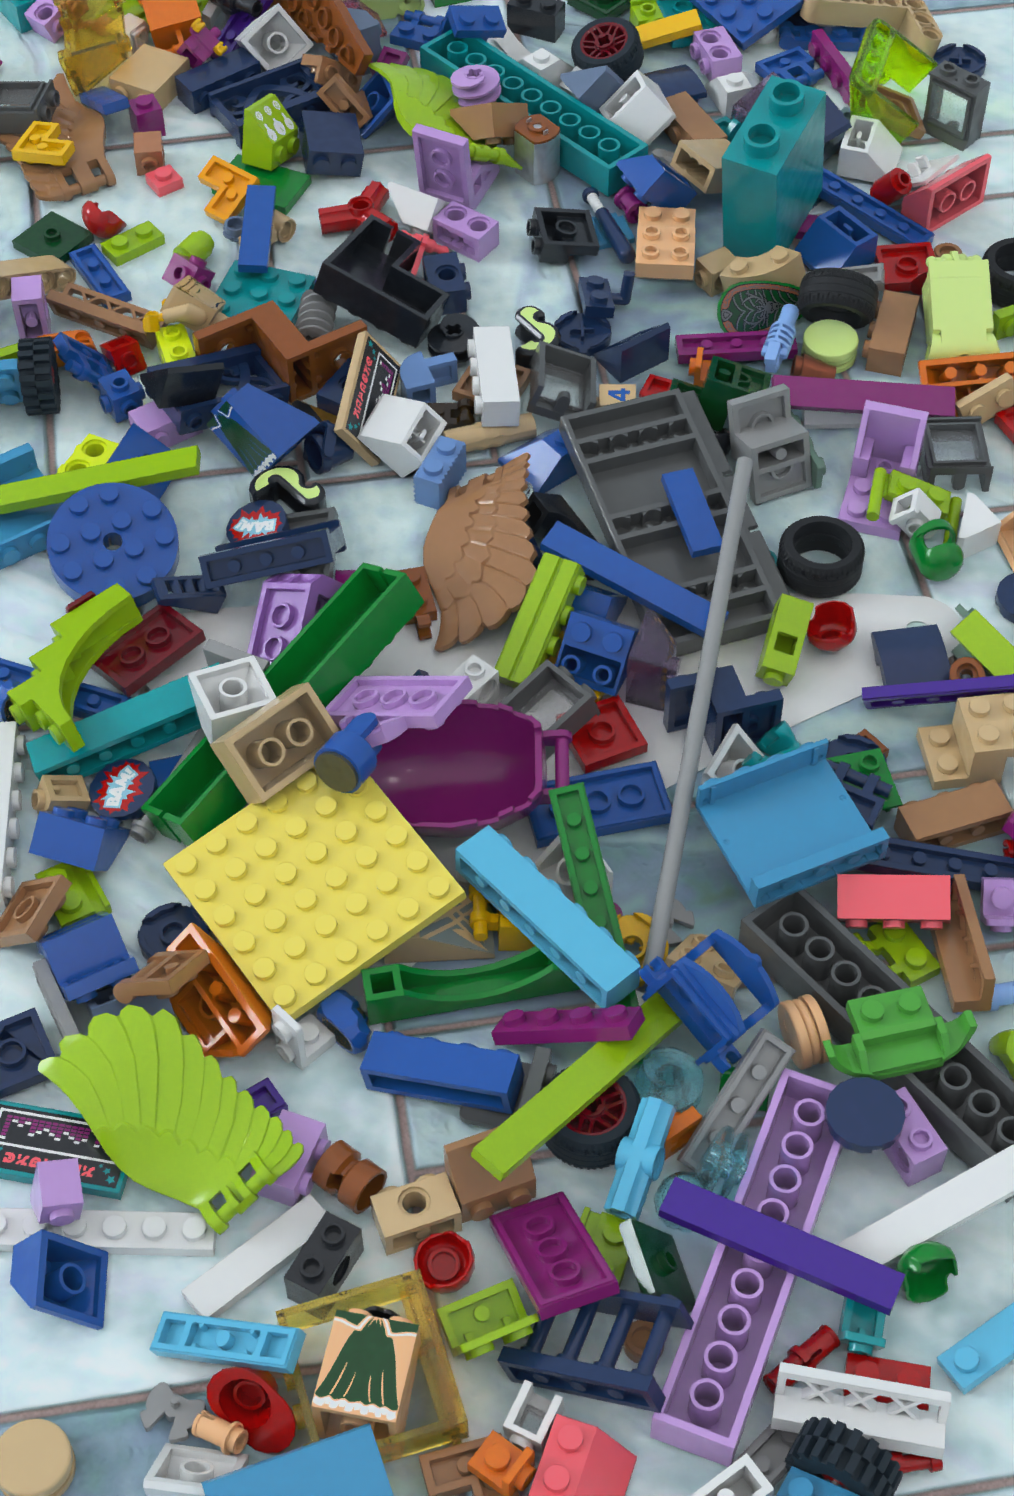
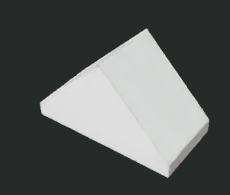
M969 492L957 545L963 551L964 559L996 545L1002 523L974 493Z

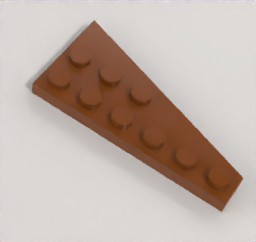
M342 0L273 1L274 5L279 3L290 17L296 19L297 25L317 43H323L327 52L337 55L339 62L355 76L365 75L374 54Z

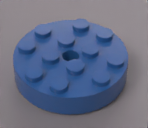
M102 483L78 491L58 508L47 532V553L53 576L62 590L73 600L80 598L89 591H93L98 595L118 583L131 594L138 608L155 599L151 586L152 578L174 577L179 562L178 531L170 511L153 494L130 484ZM109 540L112 545H118L120 548L117 550L107 549L110 546Z

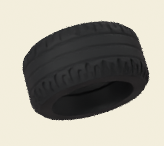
M1008 238L992 244L982 260L988 259L992 302L1002 308L1014 305V276L1004 272L1014 271V238Z
M819 268L810 271L802 278L797 307L799 313L812 323L833 319L845 322L853 329H859L873 321L879 290L871 278L859 272L842 268Z
M828 516L806 517L795 521L783 532L779 542L777 568L784 583L800 594L814 598L836 597L851 590L859 581L865 556L864 542L858 531L842 520ZM812 550H821L835 554L842 560L826 564L816 563L805 559L800 554Z

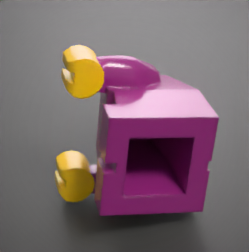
M197 18L191 24V36L177 50L179 55L189 58L192 69L204 64L210 56L213 58L222 56L228 49L226 45L223 46L224 43L217 39L221 36V31L215 26L209 30L205 22H200L201 18Z

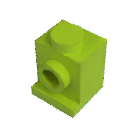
M630 0L629 22L635 27L664 18L657 0Z

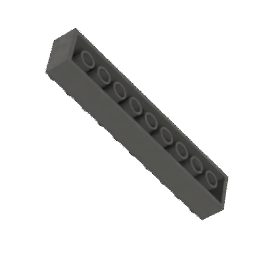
M805 889L760 906L741 920L738 941L751 953L758 954L761 957L762 966L766 972L794 999H798L799 996L805 994L812 995L823 1012L829 1032L842 1045L851 1043L852 1035L855 1034L846 1011L848 1000L909 988L898 975ZM930 1006L934 1017L941 1016ZM969 1041L958 1054L945 1061L942 1067L880 1080L895 1091L905 1086L942 1141L970 1168L1014 1144V1083ZM1014 1195L1007 1198L1004 1201L1006 1203L1009 1202L1014 1197Z

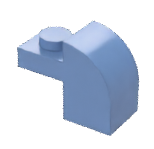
M419 351L408 356L400 366L402 398L425 403H436V387L458 382L457 359L454 352L424 359L422 352Z

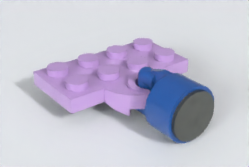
M354 676L325 708L336 726L341 728V731L335 732L314 756V766L320 779L328 787L338 792L353 793L357 791L376 769V756L381 751L382 744L397 738L408 728L434 730L444 724L447 717L462 703V700L473 688L469 676Z

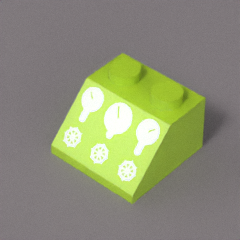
M269 93L244 109L242 163L269 171L274 170L296 155L300 146V140L297 138L298 127L275 94Z

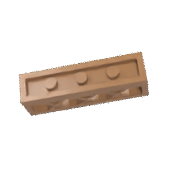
M68 282L63 292L50 289L46 295L47 303L57 316L115 337L127 334L138 340L140 346L151 350L157 344L155 332H144L143 330L144 315L150 310ZM72 294L81 295L84 300L73 297ZM101 303L106 304L108 306V309L98 305ZM123 313H131L133 318L123 315ZM164 321L160 322V328L168 326Z
M954 874L950 895V923H943V929L930 930L952 1012H963L966 1010H971L972 1012L990 1011L996 981L965 874Z

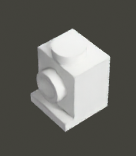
M916 488L893 498L888 522L891 525L897 524L911 539L913 533L923 524L933 519H940L942 511L920 488ZM937 530L926 533L924 539L933 537Z

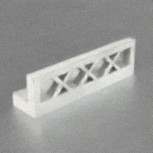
M780 1362L770 1429L799 1434L806 1420H810L811 1417H817L819 1420L822 1417L830 1418L834 1424L838 1420L846 1423L847 1428L850 1430L856 1428L862 1431L863 1437L868 1440L873 1438L880 1443L878 1446L880 1449L942 1460L945 1450L946 1422L950 1410L952 1392ZM786 1380L802 1381L808 1386L805 1388L786 1386ZM841 1388L848 1390L851 1394L846 1396L836 1395L831 1390ZM885 1396L891 1397L894 1401L886 1404L877 1402L873 1398ZM924 1403L939 1406L938 1413L920 1410L916 1406Z

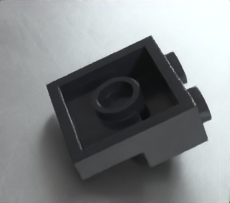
M534 207L532 219L527 220V236H533L531 253L538 255L539 262L550 264L567 263L570 254L579 256L598 255L600 246L590 210Z

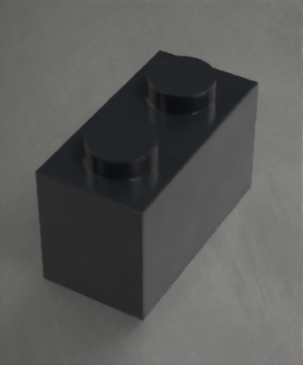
M510 0L507 3V26L512 33L556 43L565 30V2L560 0Z

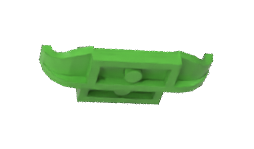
M919 985L848 1000L846 1011L855 1032L852 1035L851 1043L834 1045L830 1040L822 1042L830 1064L838 1071L853 1077H869L882 1080L942 1067L945 1061L958 1054L967 1044L978 1025L971 1010L963 1011L958 1018L944 1023L942 1016L934 1017L923 989Z

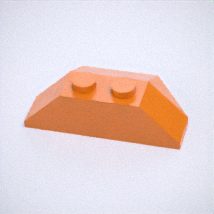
M1014 352L918 361L920 384L955 387V402L1006 372L1014 379ZM955 408V417H959Z
M190 923L166 948V951L207 949L210 963L198 973L196 979L185 983L179 988L178 994L169 998L173 1011L189 1035L195 1034L203 1046L204 1057L213 1055L215 1058L245 1057L270 1032L272 1013L225 949L196 924Z

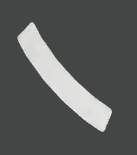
M505 25L507 32L504 38H494L504 52L517 62L532 54L518 41L507 25Z

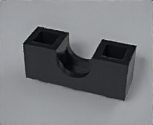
M532 492L528 499L529 502L524 508L530 513L526 524L532 529L534 537L545 538L554 524L560 521L597 541L561 495ZM586 574L584 575L585 577H587L588 581L595 580Z

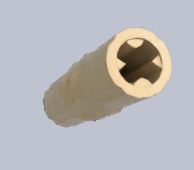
M529 412L520 414L519 426L482 427L481 422H476L471 425L443 430L441 435L464 442L467 453L533 439L537 435L535 419L532 413Z

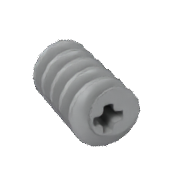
M313 289L306 290L300 299L301 303L299 305L296 328L307 341H310L333 331L337 304L326 301L322 296L313 292Z

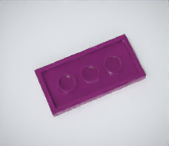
M563 1191L489 1216L491 1229L541 1320L620 1293L618 1280Z

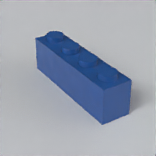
M373 1031L360 1066L367 1090L513 1114L525 1076L520 1055L507 1049L491 1050L479 1048L470 1043L454 1044L442 1042L433 1037L417 1038L405 1036L397 1031H389L388 1033Z

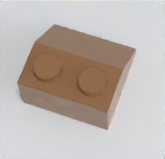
M490 102L450 109L451 117L473 140H485V145L502 144L501 140H503V145H514L515 125L521 119L529 116L528 103Z
M496 1128L444 1145L445 1171L461 1210L462 1223L470 1220H485L498 1210L526 1204L536 1197V1176L530 1157L501 1182L471 1157L473 1148Z

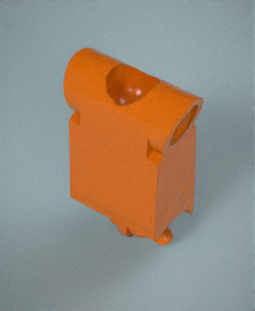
M137 0L144 9L155 47L178 54L177 50L191 36V24L197 18L202 19L197 1Z

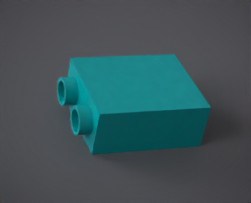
M771 75L722 156L723 247L725 246L734 256L746 258L759 256L769 252L777 245L789 248L820 195L823 187L825 91L802 85L793 79H783Z

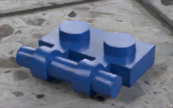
M406 10L404 21L400 20L389 35L390 44L420 51V46L438 36L445 17L425 15L424 11L415 10V12Z
M800 46L755 63V72L766 82L773 75L783 79L796 80L802 85L812 86L825 76L822 68L813 69L815 59Z
M59 332L53 339L59 351V358L66 363L65 370L72 373L75 379L82 382L88 381L92 383L95 389L99 390L97 379L114 373L106 356L62 332Z

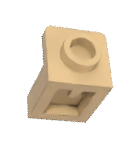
M42 775L37 789L33 790L31 797L32 807L34 810H37L38 814L39 811H53L54 806L64 808L71 806L87 810L91 802L82 775Z

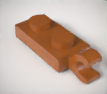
M425 567L397 570L407 574L425 601L415 616L405 625L415 624L419 640L432 638L430 626H432L431 621L437 620V609Z

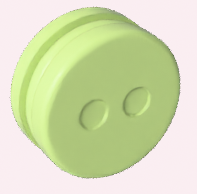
M825 319L816 321L809 325L803 334L801 356L804 353L824 363L836 366V374L842 373L851 368L856 361L859 343L858 334L850 325L839 320Z

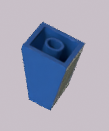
M247 383L239 391L233 387L221 398V402L211 410L214 416L207 423V426L255 477L260 472L272 468L279 463L320 422L315 417Z

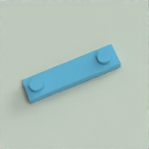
M1014 1302L937 1357V1364L964 1395L1014 1359Z
M164 1311L149 1350L156 1356L293 1374L307 1334L300 1328Z

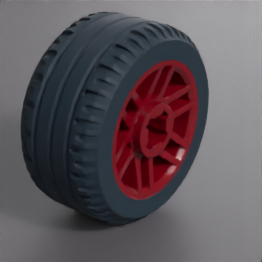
M604 17L588 23L577 33L571 46V55L575 67L578 66L583 70L607 65L624 82L636 70L640 69L644 59V51L637 29L631 22L623 18Z
M566 1069L561 1070L560 1073L558 1072L552 1079L554 1080ZM623 1075L545 1144L552 1151V1154L559 1160L561 1159L562 1162L570 1166L574 1165L575 1168L579 1167L580 1169L596 1170V1168L603 1169L604 1167L607 1168L610 1165H615L618 1146L623 1137L629 1136L639 1103L641 1102L640 1095L633 1082Z

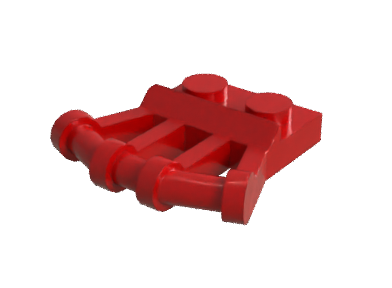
M847 1353L844 1373L930 1388L931 1366ZM843 1389L842 1396L851 1394L848 1390ZM885 1396L873 1398L877 1402L886 1404L894 1401L891 1397ZM922 1403L916 1407L920 1410L928 1411L929 1404ZM889 1451L893 1455L891 1460L899 1463V1470L903 1474L929 1469L931 1473L943 1470V1462L940 1459L913 1454L902 1455V1452Z

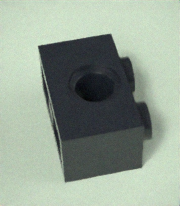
M326 1211L284 1276L287 1298L323 1316L364 1251L361 1228Z

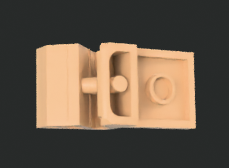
M639 206L635 278L693 281L696 209Z

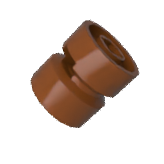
M339 1140L333 1143L318 1160L313 1170L312 1182L330 1195L337 1194L340 1203L354 1213L360 1214L371 1206L370 1196L377 1194L383 1189L387 1179V1172L368 1158L361 1160L362 1157L359 1151L345 1141Z

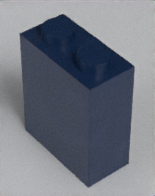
M302 110L298 135L306 174L360 177L364 150L356 113Z

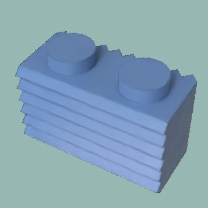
M442 435L437 438L413 477V483L415 484L413 486L415 488L413 491L415 493L414 501L417 504L437 510L445 504L449 489L458 485L459 481L462 480V476H464V472H467L466 444L464 442Z

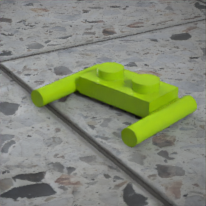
M882 467L874 470L866 514L868 520L877 521L879 519L882 498L892 502L893 498L920 488L942 511L940 519L949 521L956 533L957 540L962 506L961 498H950V491L894 469L890 474ZM947 530L944 533L943 543H946L950 536Z

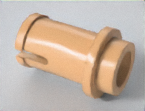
M202 1410L201 1414L198 1413L192 1424L191 1432L194 1437L201 1438L220 1447L221 1452L225 1455L232 1453L237 1455L246 1446L248 1431L244 1429V1425L239 1421L230 1423L211 1414L207 1410Z

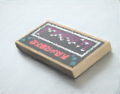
M363 331L357 335L334 432L372 467L379 465L381 459L365 446L357 436L380 397L384 394L396 396L401 365L367 331Z

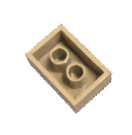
M309 682L292 686L209 745L247 803L257 804L264 803L314 766L315 754L335 732L340 730Z

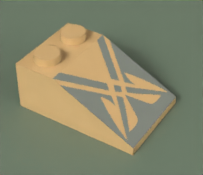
M462 887L467 897L465 900L384 956V963L495 958L493 931H488L487 940L477 941L474 939L473 929L469 925V915L473 911V904L469 899L468 888ZM487 903V911L492 913V905Z

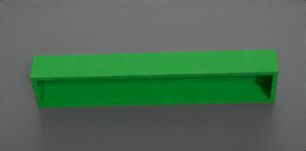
M363 562L263 673L276 697L294 685L309 682L326 708L354 676H360L364 670L372 665L373 660L394 640L395 635L415 616L425 601L406 573L388 568L384 570L380 566ZM206 736L140 808L163 836L179 843L183 842L186 846L191 845L238 813L247 804V801L209 745L210 743Z

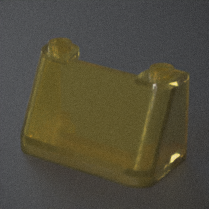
M53 0L61 15L58 19L64 32L65 49L58 51V60L75 96H79V93L94 88L129 58L128 52L132 51V46L128 35H126L122 4L126 0Z

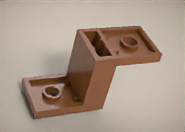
M271 300L195 331L192 335L196 356L221 351L226 345H228L226 349L256 343L261 349V356L279 378L290 386L288 401L292 403L295 399L302 401L316 395L348 358H352L357 335L360 332L367 331V325L360 319L307 341L278 305Z

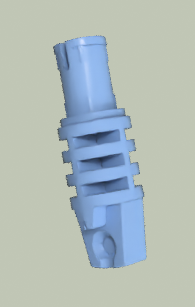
M793 304L783 305L778 321H775L770 327L761 351V356L764 357V364L766 365L765 372L777 373L781 362L789 356L796 337L795 324L799 316V309Z

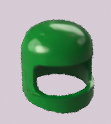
M933 519L923 524L913 533L908 543V549L921 574L926 579L936 582L945 581L955 576L960 571L964 562L963 551L955 542L956 533L949 521L944 519ZM937 529L949 531L950 536L946 543L932 548L926 546L924 542L926 533Z

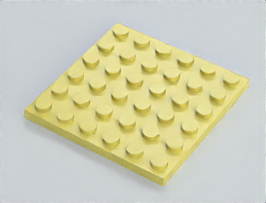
M315 766L264 803L249 804L163 863L168 874L270 1012L278 1004L294 1020L361 973L362 969L372 966L467 898L462 887L371 776L367 778L357 791L342 793L328 787L318 776Z

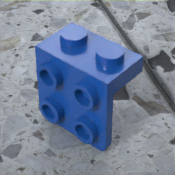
M449 5L438 36L452 29L454 38H481L487 42L488 38H504L507 29L499 6Z

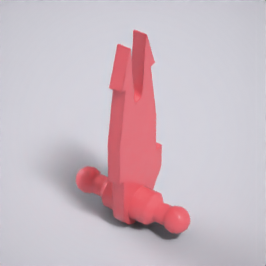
M401 230L421 241L410 271L415 276L424 252L430 254L433 252L438 254L449 253L447 246L438 245L434 239L429 238V234H410L406 230Z

